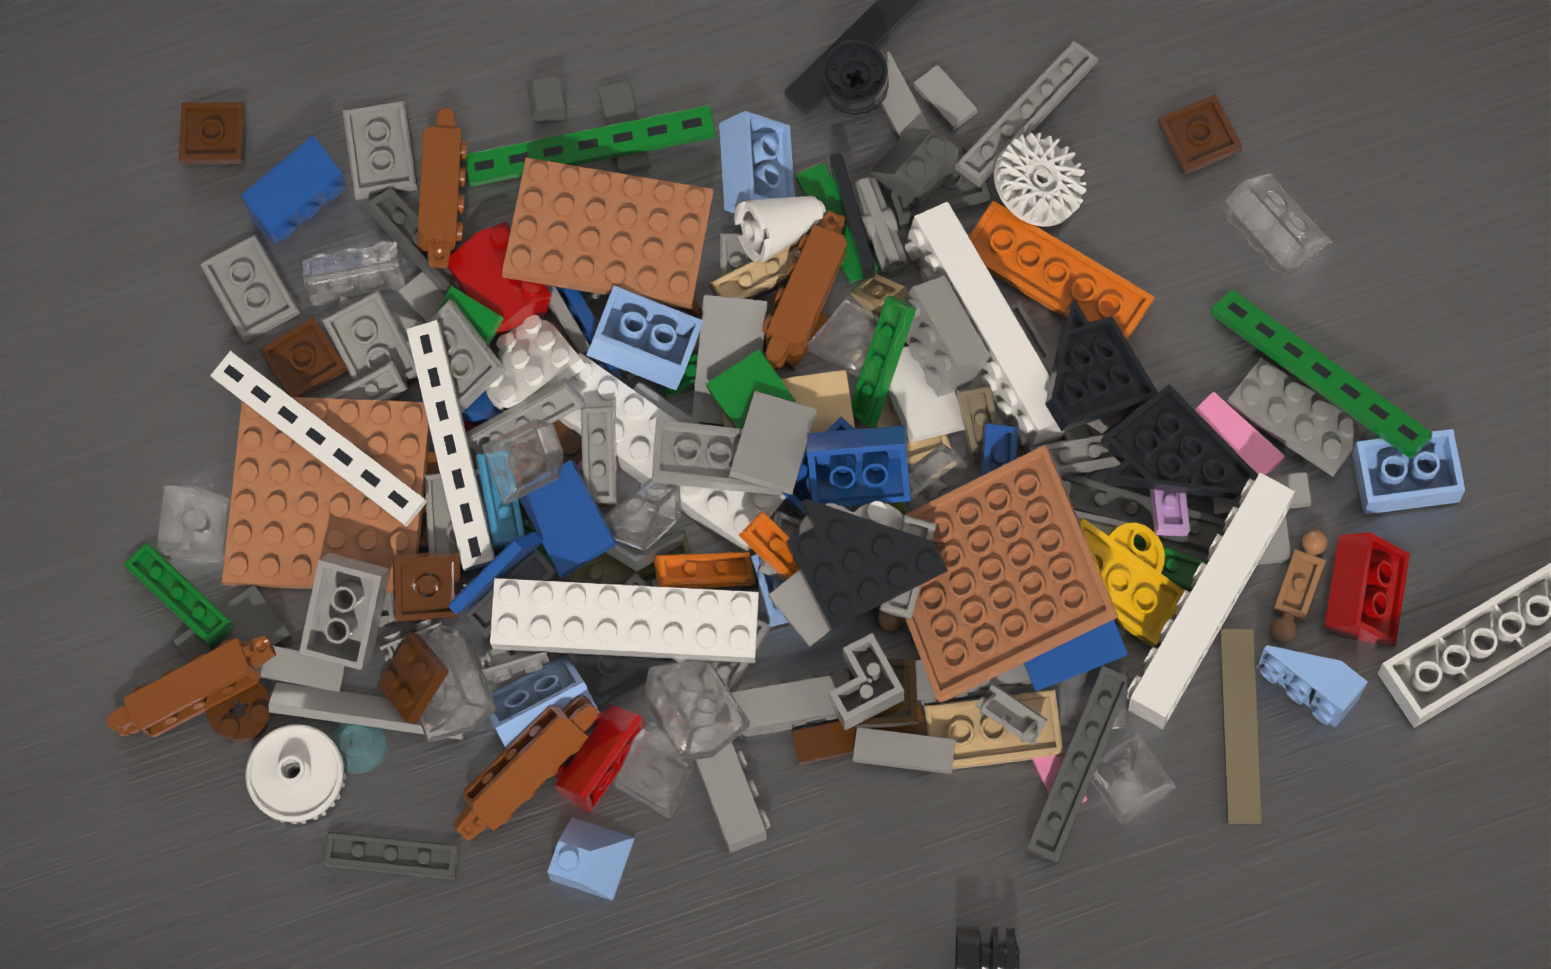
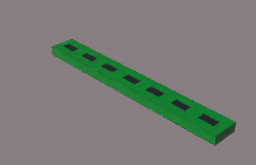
M707 105L466 154L468 178L471 187L522 177L526 158L578 166L716 138L711 107Z
M1233 289L1211 308V315L1408 458L1412 459L1432 439L1433 432Z

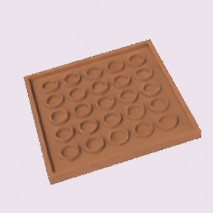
M292 397L424 498V476L427 473L431 433L424 402ZM242 401L222 583L230 586L255 585V587L313 589L318 560L326 554L332 553L391 569L386 593H393L392 555L419 554L423 508L407 527Z
M1046 445L904 514L936 524L932 541L948 569L946 573L920 585L912 619H906L935 697L940 703L1119 617L1051 452Z

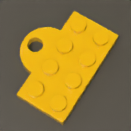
M1084 518L1080 519L1081 527L1119 615L1114 621L1150 647L1156 646L1161 638L1160 634L1169 618L1172 619L1177 610L1176 606L1185 591L1161 574L1165 562V553L1159 537L1150 528L1139 523L1123 524L1112 529L1106 535ZM1136 534L1141 535L1145 539L1146 547L1144 551H1139L1134 545Z

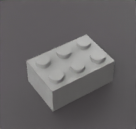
M945 275L912 287L904 302L916 308V312L906 342L910 346V353L913 359L918 361L925 373L927 384L933 388L937 397L970 386L991 356Z
M328 553L319 559L299 654L358 670L364 669L371 663L391 569Z

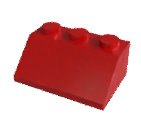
M507 222L477 232L450 255L448 264L449 270L465 294L504 317L495 335L522 325L524 320L531 315H538L540 318L546 316L552 297L544 284L502 278V270L511 232Z
M1371 532L1339 535L1324 628L1346 639L1390 647L1396 646L1410 553Z
M611 705L607 712L602 710L599 713L598 718L593 723L594 731L583 743L582 748L575 753L576 756L569 765L565 763L555 776L557 792L589 814L646 735L644 721L641 716L615 705Z

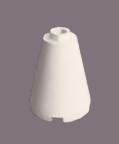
M814 196L746 200L737 204L734 221L735 226L741 224L743 234L738 235V238L745 253L752 261L759 260V262H762L800 240L804 233L809 234L813 225L819 226L826 215V209L822 201L817 200Z

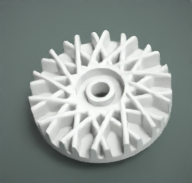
M1030 133L1025 138L1021 135L1003 149L996 160L994 181L997 192L1005 206L1019 219L1036 226L1060 224L1068 219L1083 202V199L1080 198L1087 189L1084 188L1086 181L1081 182L1080 177L1085 171L1078 169L1081 166L1080 162L1076 165L1072 162L1071 159L1075 156V152L1068 153V146L1063 149L1056 146L1060 139H1056L1054 142L1052 141V136L1040 139L1041 133L1035 136L1033 133Z
M300 724L282 726L266 734L251 751L245 773L247 789L258 808L272 819L279 820L281 823L291 822L297 825L298 822L306 824V820L312 818L317 820L318 815H326L325 811L330 806L334 807V801L340 799L339 792L341 787H345L343 782L346 779V774L344 773L345 762L336 744L322 731ZM300 769L299 774L295 778L290 777L293 770Z

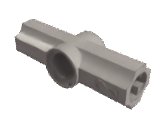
M866 177L860 179L851 186L867 241L872 245L882 273L898 271L907 265L908 260L898 237V227L891 208L886 206L876 178Z

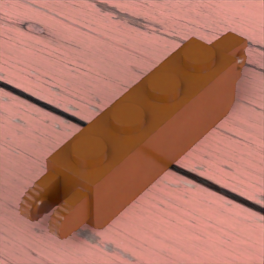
M447 107L438 111L436 126H429L423 131L417 246L423 251H427L428 266L431 268H448L450 255L455 252L456 241H462L463 222H457V213L463 214L464 195H458L459 186H465L466 168L460 167V159L466 160L467 141H461V128H455V112Z
M828 211L819 226L813 225L809 235L804 233L798 247L801 255L798 261L792 260L787 271L786 278L789 279L786 288L780 287L774 305L778 307L774 315L768 314L762 330V332L766 333L765 345L768 346L765 355L774 371H778L783 367L789 354L797 356L804 353L846 257L845 249L847 242L844 235H842L846 217Z
M263 635L246 642H242L238 638L223 641L215 650L193 657L188 664L179 669L165 672L160 679L150 684L138 686L133 690V693L123 698L124 706L109 714L106 725L111 730L117 731V734L122 737L130 736V734H135L139 731L146 735L157 737L256 685L261 676L259 667L276 656L270 638Z
M585 695L577 696L563 710L558 705L547 706L463 790V799L467 806L453 825L468 841L472 840L488 826L495 831L500 825L507 823L512 817L513 812L523 802L530 800L536 793L537 788L547 778L554 776L558 772L560 765L570 755L577 753L582 748L583 743L589 738L585 731L598 718V710L591 704L589 698Z

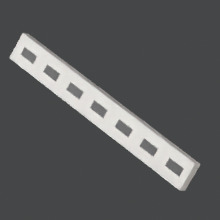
M435 320L406 330L463 570L469 571L487 566L495 559V553L440 323Z
M230 351L210 375L220 385L407 527L427 503L423 497Z

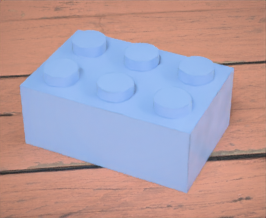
M613 286L587 356L677 390L688 365L703 320Z
M1453 429L1434 431L1432 439L1412 459L1382 438L1357 441L1355 444L1352 458L1363 515L1458 503L1465 492Z

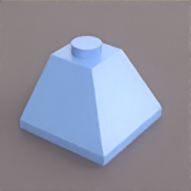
M572 817L557 843L547 871L551 881L613 901L635 837Z

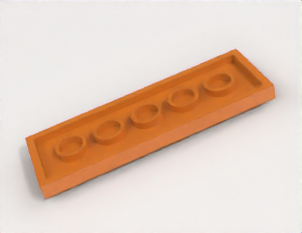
M992 201L968 236L990 274L1063 318L1066 307L1073 300L1077 301L1089 322L1113 316L1127 341L1154 302L1155 297L1037 226L1019 219L1010 210L995 201Z

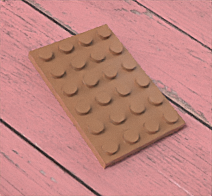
M526 158L503 265L502 278L609 296L613 286H617L663 305L692 309L714 189Z

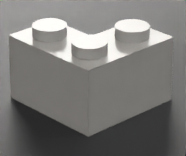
M873 633L843 648V659L854 679L830 691L829 702L844 730H847L904 701V689Z

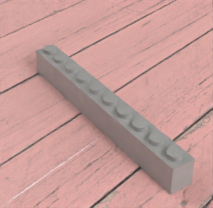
M915 660L917 704H920L921 707L940 704L935 697L922 660ZM1023 663L942 703L986 696L992 683L1006 692L1032 688L1033 686ZM837 669L830 672L831 675L818 677L817 674H807L800 676L798 681L785 683V680H773L767 682L765 687L754 689L751 685L734 688L733 692L727 693L735 739L839 721L829 702V692L849 682V669Z

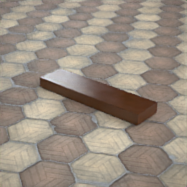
M917 704L918 726L867 728L928 736L920 704ZM838 721L792 731L798 764L804 765L853 754L857 728L844 730L841 722Z

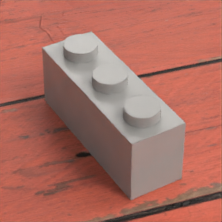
M732 741L694 754L697 768L729 852L731 853L766 840L767 834L765 829L770 828V823L765 810L761 809L758 811L754 799L758 798L759 795L753 779L746 780L742 769L747 767V763L741 748L735 750Z

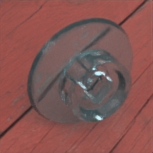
M340 723L330 737L343 756V761L345 762L344 771L347 773L363 774L372 771L383 761L387 752L388 741L383 728ZM355 738L363 739L362 747L359 749L352 747V740Z

